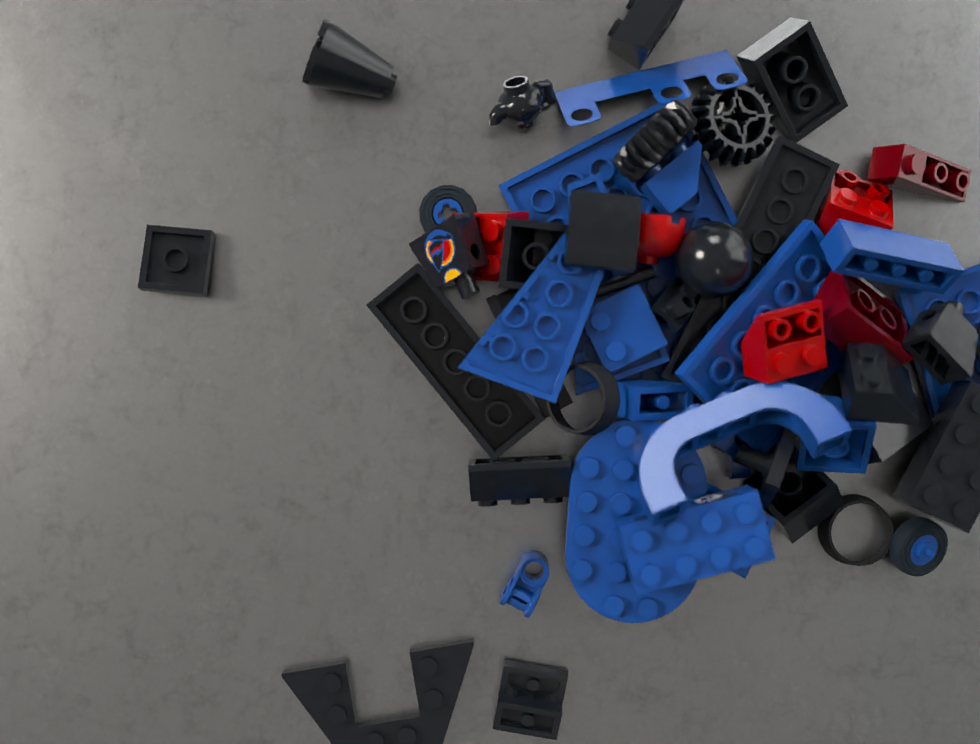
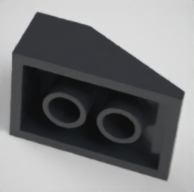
M790 17L736 56L749 83H756L755 91L757 93L765 92L764 102L773 103L768 111L776 115L775 120L787 138L795 143L848 106L811 21Z

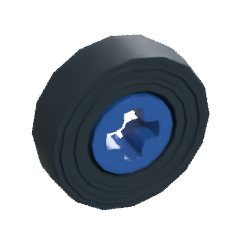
M441 185L430 190L423 198L419 208V221L424 232H428L446 220L445 218H439V214L444 211L443 207L449 206L451 210H457V213L477 212L472 196L464 189L454 185Z

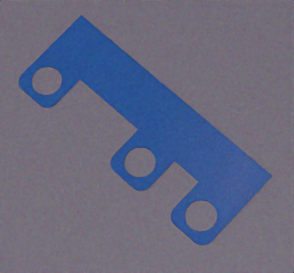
M723 50L556 91L555 96L569 126H578L597 121L601 118L595 103L598 101L650 89L658 103L667 104L672 100H683L691 96V92L684 82L687 79L705 75L716 90L744 85L748 80L729 52ZM725 73H732L738 76V80L735 83L728 85L718 83L716 78ZM668 87H678L683 91L676 98H664L661 96V91ZM579 109H589L593 112L589 119L577 121L571 117L572 113Z

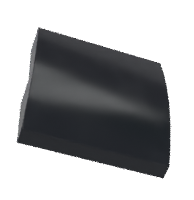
M571 190L569 196L568 229L565 235L564 266L634 273L639 243L641 197Z
M504 659L493 729L557 740L562 717V704L568 681V670Z

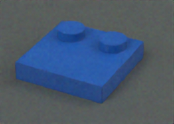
M639 283L591 306L584 325V330L601 365L610 372L668 345Z

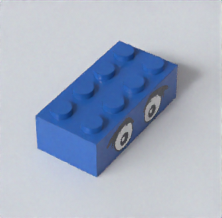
M749 485L688 500L685 514L652 527L645 512L614 520L631 585L637 596L776 560L758 490Z

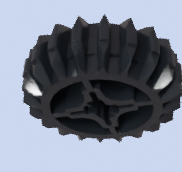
M732 76L726 77L724 80L716 79L718 83L724 85L736 82ZM756 83L749 84L748 86L744 84L724 90H716L713 88L714 86L709 84L702 88L691 103L693 108L691 110L698 120L692 130L696 134L691 141L700 142L702 152L707 151L709 153L708 161H714L718 158L720 166L730 164L732 168L738 167L741 164L748 165L755 158L757 159L762 156L766 148L773 142L771 136L777 128L771 123L776 118V115L770 114L768 111L773 103L764 102L765 92L757 93L755 91ZM719 102V109H717V115L714 116L715 103ZM747 129H749V137L746 143L745 136L747 135Z
M678 99L672 100L665 107L661 108L616 154L613 163L618 168V171L631 182H637L643 178L694 129L698 119L692 114L693 111Z

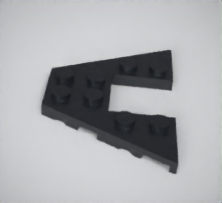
M474 638L410 649L409 653L419 713L358 723L347 660L284 670L281 675L331 744H443L474 647Z

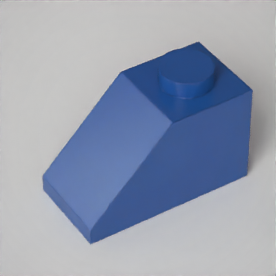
M655 380L616 381L620 392V406L617 416L633 422L671 419L693 405V392L684 383Z

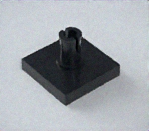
M786 427L770 454L741 443L734 459V463L762 473L761 477L763 478L758 493L764 511H766L780 488L798 436Z

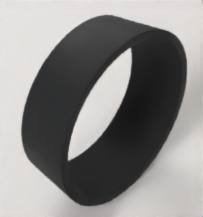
M580 362L569 366L567 374L574 368H580L588 371L597 380L602 392L600 413L591 425L576 430L564 419L560 410L558 396L556 404L546 400L549 415L558 427L570 433L591 436L605 431L613 423L619 411L620 392L618 384L611 372L598 363Z
M859 494L843 495L842 498L845 504L818 524L817 531L820 544L825 552L838 562L856 566L873 564L882 559L890 549L891 539L894 534L891 518L881 506L866 496ZM859 503L872 505L880 511L884 519L885 535L883 542L872 556L861 561H850L844 558L833 544L831 536L833 522L836 516L850 505Z

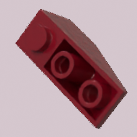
M904 143L873 147L867 180L882 183L888 188L965 202L967 189L970 184L971 170Z

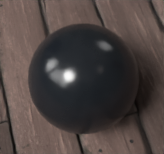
M721 221L699 224L685 234L676 251L675 266L677 274L682 283L699 296L707 298L728 296L740 289L750 276L753 267L751 244L745 234L731 224Z

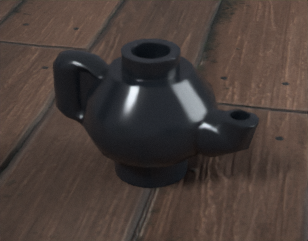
M515 76L507 79L503 83L504 92L499 96L497 105L489 113V125L496 126L506 119L519 129L533 126L542 108L555 102L556 97L553 83L548 79L537 80L530 85L527 76Z

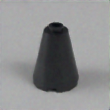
M324 18L318 32L319 38H317L315 45H313L306 65L302 83L383 98L385 92L391 94L398 75L392 73L394 66L332 21Z

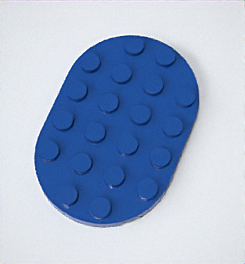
M627 419L614 422L606 430L592 436L585 442L575 458L569 484L565 561L571 583L581 599L594 611L609 619L625 623L649 622L669 614L686 600L697 582L696 580L637 596L631 585L614 520L645 512L639 492L640 461L648 440L662 425V423L652 420L633 422ZM693 451L680 459L673 470L687 501L707 496V480L704 466L697 451Z

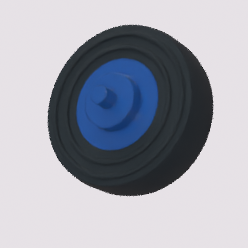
M911 518L901 524L893 534L889 549L890 559L905 574L915 577L924 576L937 568L943 560L948 546L947 534L939 524L928 518Z

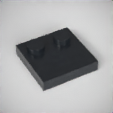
M147 225L138 288L142 291L207 297L215 233L212 230Z

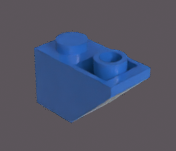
M696 141L690 147L684 143L670 155L673 160L664 168L658 164L644 176L647 182L640 189L661 215L670 216L697 194L702 145L699 141Z

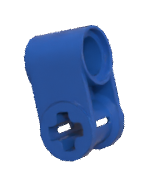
M533 550L528 551L522 556L513 576L508 580L502 592L499 604L503 606L508 604L521 610L527 618L531 616L549 577L548 560L543 553ZM531 562H537L543 566V570L537 575L529 574L525 568Z

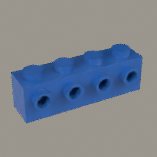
M839 219L820 242L826 261L833 273L943 294L964 272L949 243Z

